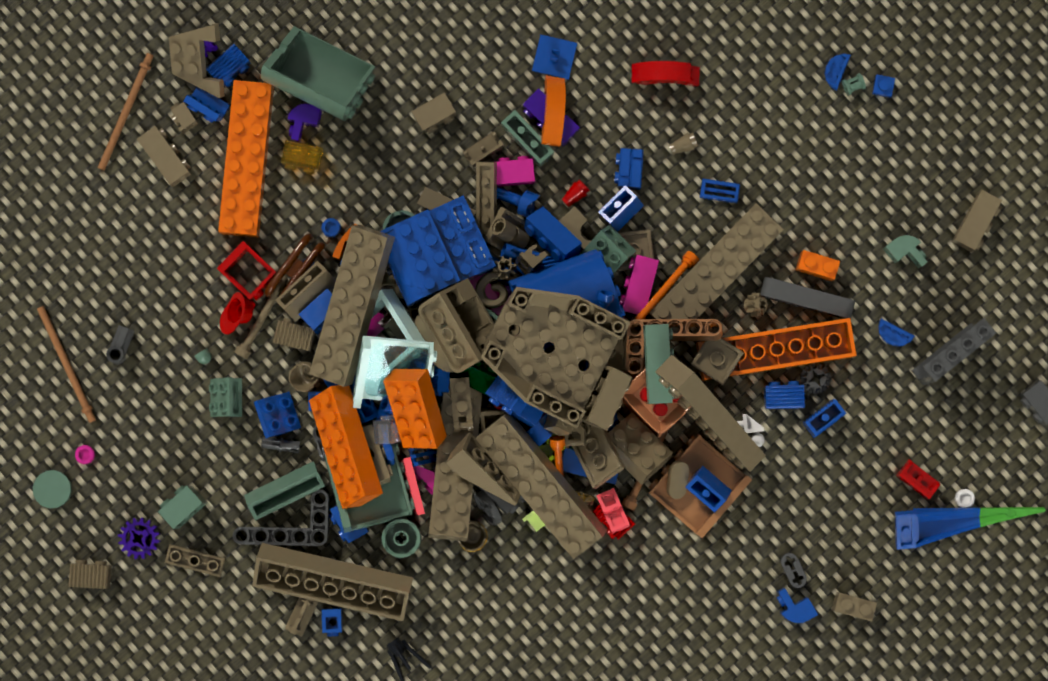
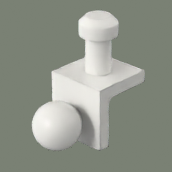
M743 414V420L737 421L738 424L744 428L747 434L754 433L751 439L758 447H761L765 442L764 436L760 433L765 432L764 427L747 414Z

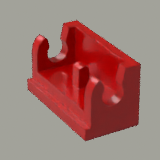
M908 459L896 475L926 500H930L940 486V482L931 477L910 459Z

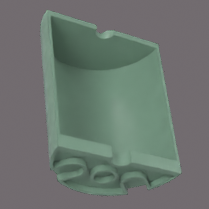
M294 26L283 39L279 48L275 49L264 63L260 77L266 83L346 121L348 118H353L356 111L355 108H360L363 102L361 97L365 94L368 84L371 85L375 78L373 74L375 66Z

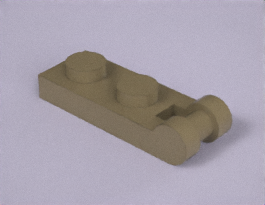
M469 377L450 378L454 433H459L460 430L472 432L473 420ZM459 417H466V422L459 423Z

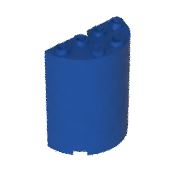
M594 249L508 281L512 292L516 287L571 294L580 296L600 306L597 299L599 290H608L614 293L613 302L607 306V310L621 318L625 316L624 309L618 299V296H621L620 290L617 285L613 284L612 278L614 275L610 266L606 267L601 250L597 251ZM547 342L543 349L552 348L554 345L551 342Z

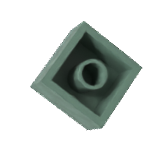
M182 485L174 492L176 495L174 498L166 499L160 505L161 509L158 513L173 529L182 527L208 503L193 486Z

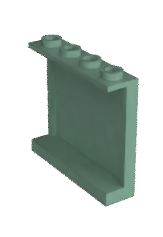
M390 439V443L395 456V464L391 466L393 473L390 476L391 482L381 485L383 494L360 507L342 509L325 455V462L344 533L412 516V509H415L413 499L408 498L409 484L407 480L403 479L402 473H405L402 461H398L397 455H400L398 444L393 443V439Z

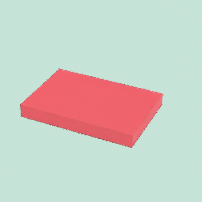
M411 457L404 458L402 460L405 470L404 476L409 484L410 498L413 499L414 515L419 516L425 514L417 480Z

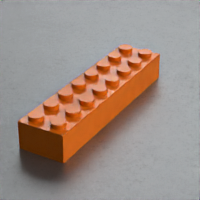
M234 80L218 228L220 234L259 238L274 86L268 83Z
M850 318L722 338L744 352L729 377L857 356ZM705 341L696 343L697 353ZM701 372L702 381L713 380Z

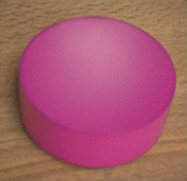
M88 445L79 446L75 451V458L81 464H90L95 459V451Z

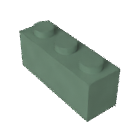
M516 110L501 122V127L531 159L533 158V161L539 167L544 165L554 155L552 148L549 145L541 144V137Z

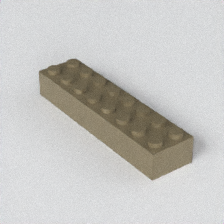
M755 203L648 315L652 319H697L784 229ZM679 327L672 328L673 334L680 331Z
M362 225L351 226L309 372L310 375L343 387L353 384L358 367L362 337L367 336L395 240L394 236Z
M671 355L655 371L660 377L658 381L666 389L670 388L668 390L669 394L675 399H679L677 403L685 410L688 409L686 413L692 419H697L695 423L702 430L706 429L704 433L711 440L715 439L713 443L721 451L724 449L722 453L729 460L734 459L733 462L741 470L745 468L751 472L766 456L701 379L677 358Z
M449 382V392H443L441 417L447 437L437 449L428 538L467 542L473 483L460 477L456 472L451 471L446 462L450 453L469 432L467 430H460L459 433H454ZM470 387L473 431L471 433L477 437L482 393ZM459 417V423L466 422V417Z
M505 413L475 438L573 559L605 535L607 529L515 417Z
M262 543L256 557L252 587L404 621L413 577Z

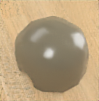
M300 362L289 371V382L295 390L308 392L318 384L319 378L309 374L312 363Z

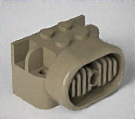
M467 278L422 303L419 306V313L415 319V326L426 342H434V350L437 351V360L433 362L434 365L445 372L460 373L482 361L481 355L486 340L494 326L493 320Z

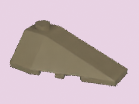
M469 432L450 453L446 462L448 467L460 477L515 506L518 503L520 493L505 475L500 474L497 465L490 461L484 449L475 440L476 437Z

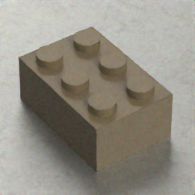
M605 366L584 408L586 412L581 421L608 431V428L614 422L616 411L622 405V398L625 392L630 388L632 377L614 367Z
M634 413L629 414L608 432L625 469L641 485L663 467L673 454Z

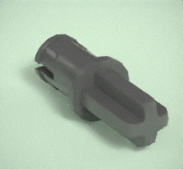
M263 437L261 447L279 450L280 453L281 451L298 454L300 441L284 440L282 437L281 439H265Z

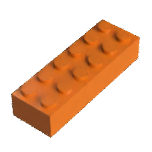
M335 385L328 387L309 400L310 407L342 509L360 507L383 494L357 408H353V395L350 386Z

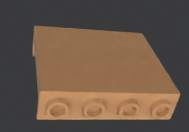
M699 434L696 437L693 435L686 443L688 447L684 452L680 450L674 459L676 461L681 460L688 465V482L704 466L732 491L723 505L714 513L688 489L680 499H674L669 496L666 490L669 464L662 470L663 476L660 480L655 479L648 488L651 490L648 493L696 535L703 538L752 479L740 471Z

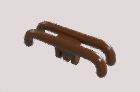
M307 233L265 289V295L267 297L272 295V292L285 274L291 280L282 293L287 290L309 269L319 253L325 248V244L323 242L318 243L304 262L300 261L298 256L309 241L313 239L312 234Z

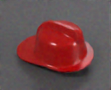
M240 292L233 294L220 317L221 332L229 335L234 332L239 324L249 322L253 315L255 302L244 298Z

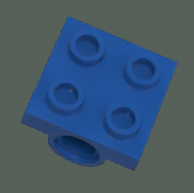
M290 391L254 402L265 439L280 436L301 428Z

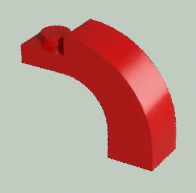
M677 61L632 64L631 83L641 85L676 83L695 87L699 86L700 67L692 66L691 63Z

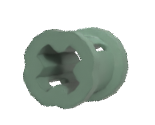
M860 73L851 79L842 80V86L847 96L856 90L866 89L864 78Z

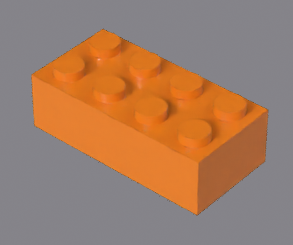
M393 369L383 382L403 448L437 449L447 435L428 369Z

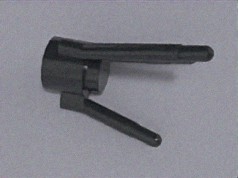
M398 637L386 645L389 649L387 652L392 659L400 681H404V678L396 660L398 656L407 670H411L410 665L403 656V653L406 651L404 648L427 668L431 669L432 666L411 648L405 639L401 641Z

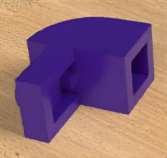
M300 104L291 110L287 120L294 123L289 129V136L292 142H301L304 125L319 128L322 115L321 109L311 104Z

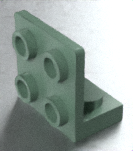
M608 225L594 237L580 254L594 249L597 251L601 250L606 267L610 266L614 274L637 251L611 225Z

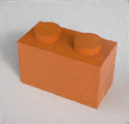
M803 250L800 253L795 270L832 282L835 280L840 261Z

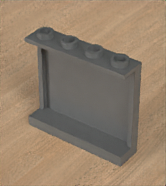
M985 318L975 325L970 323L912 369L911 372L923 386L934 383L994 336L996 332Z

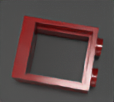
M244 241L217 267L250 301L254 299L257 301L264 294L263 290L277 273ZM247 252L270 272L251 294L228 273Z

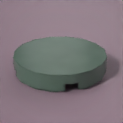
M56 470L45 471L34 481L33 496L43 507L49 509L59 508L71 497L72 484L63 472Z

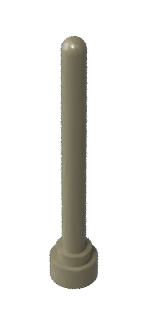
M286 276L281 279L272 295L269 296L244 343L236 347L235 354L246 360L250 356V346L286 284Z

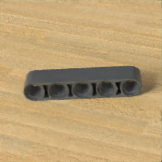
M769 277L764 278L760 293L761 297L841 319L850 318L851 320L855 301Z

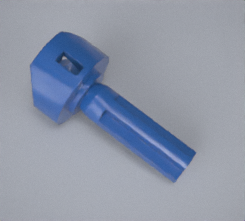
M497 187V199L518 206L517 214L528 217L535 212V201L540 195L526 190L521 196Z

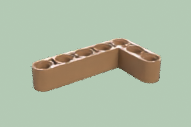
M716 319L632 320L627 329L626 369L632 378H635L645 369L644 325L669 324V328L679 327L680 331L673 334V339L669 341H717L723 336L722 324ZM640 327L641 331L638 334H633L632 329ZM692 327L700 328L695 334L689 332ZM711 327H718L719 331L717 333L709 332ZM640 346L639 352L634 353L631 351L632 347ZM638 364L641 366L640 369L636 372L631 371V367Z

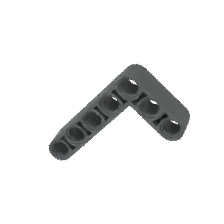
M325 490L313 492L311 496L310 528L238 527L233 532V540L237 544L261 545L262 543L294 546L324 545L329 540L330 495ZM318 493H323L326 497L325 502L322 504L316 501ZM318 512H322L325 515L323 523H318L315 520V515ZM241 530L247 533V538L244 541L238 538V532ZM260 530L264 531L267 535L263 542L257 538V533ZM279 531H283L286 534V539L283 542H279L276 538V534ZM298 531H302L305 534L303 542H298L295 538ZM319 531L325 536L324 541L321 543L315 540V534Z

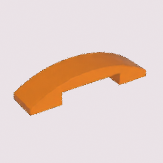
M546 75L544 94H546L545 115L541 144L560 147L566 105L565 79Z

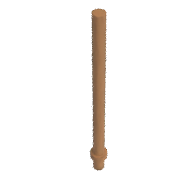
M147 53L143 63L139 65L141 68L98 165V168L105 171L146 73L151 69L150 64L154 57L152 54Z
M45 307L37 308L82 406L81 411L83 414L85 413L88 422L92 423L96 421L92 412L93 407L89 405Z

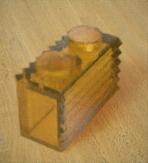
M285 140L281 163L285 165V169L295 171L296 168L304 169V173L314 174L315 172H320L324 149Z

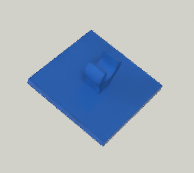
M540 34L532 71L569 80L577 43Z

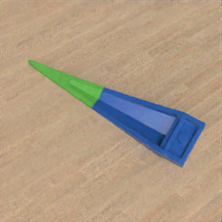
M1044 507L913 508V510L895 512L897 550L917 548L979 527L1042 513L1046 509Z

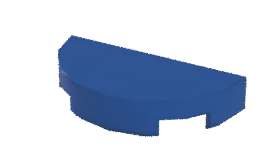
M850 54L836 55L829 60L825 67L824 75L826 82L836 91L850 59Z
M882 318L879 321V334L888 345L895 347L904 346L915 337Z

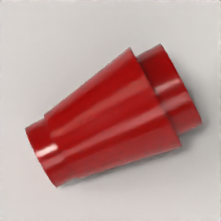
M579 179L572 184L562 198V201L570 207L586 197L590 190Z

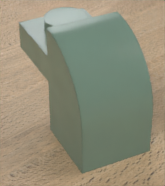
M910 235L897 237L883 248L894 263L898 262L906 254L918 269L928 262L925 253L921 249L916 248L921 241Z

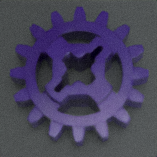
M133 518V523L127 521V527L120 528L124 532L123 534H118V537L122 538V541L118 542V544L124 545L121 551H128V557L134 554V559H138L139 555H141L142 559H146V553L152 556L151 550H158L155 544L161 542V540L157 539V536L161 533L155 532L158 526H151V520L145 523V518H141L139 522L137 518ZM141 525L146 527L147 529H144L142 531L139 530L136 526ZM129 532L131 535L130 540L127 542V535ZM137 535H143L142 542H136ZM150 535H152L151 544L148 543ZM138 546L143 551H135L132 548Z

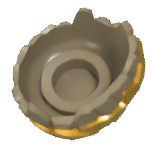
M470 520L467 542H458L464 550L476 552L486 544L488 540L487 531L480 522Z

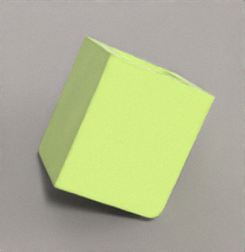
M533 510L522 519L524 522L527 520L536 532L545 526Z

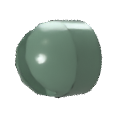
M206 348L194 357L200 364H207L211 360V353Z

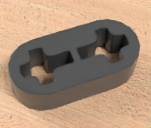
M792 553L784 554L780 559V563L790 585L795 588L803 587L806 584L807 578L797 556ZM787 556L791 559L794 558L792 562L794 569L792 570L789 565L784 564L787 561ZM794 571L803 578L800 580L801 584L799 585L797 582L793 583V579H795Z

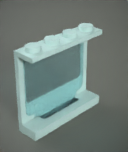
M363 336L353 392V408L361 409L362 399L382 400L384 396H387L383 380L393 369H428L430 377H433L434 366H432V363L437 360L434 342Z

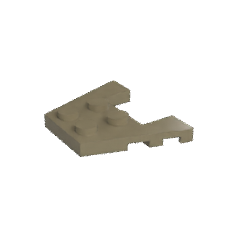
M216 23L170 36L169 46L172 74L217 98L224 97L223 79L207 77L204 41H220L219 24Z

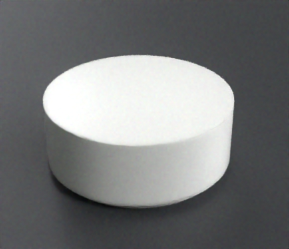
M961 489L955 494V503L960 508H969L975 502L973 492L968 489Z

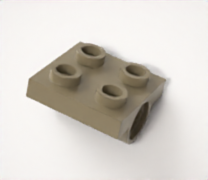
M500 207L484 240L502 251L505 243L524 249L529 242V235L525 232L524 220L506 208Z

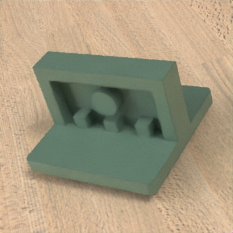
M226 377L211 379L209 385L210 416L242 417V378Z

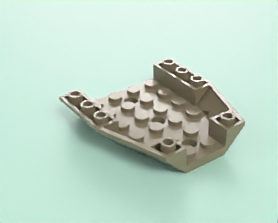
M516 287L505 302L486 340L481 359L525 403L578 428L586 412L584 408L618 340L623 339L631 322L577 295ZM513 324L519 327V333L515 336H511L508 331L509 327ZM547 342H551L554 345V350L551 353H545L543 349ZM581 360L588 361L589 366L585 371H581L578 367Z

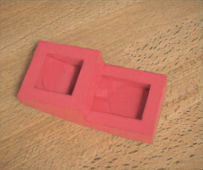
M614 488L596 495L612 534L630 526Z

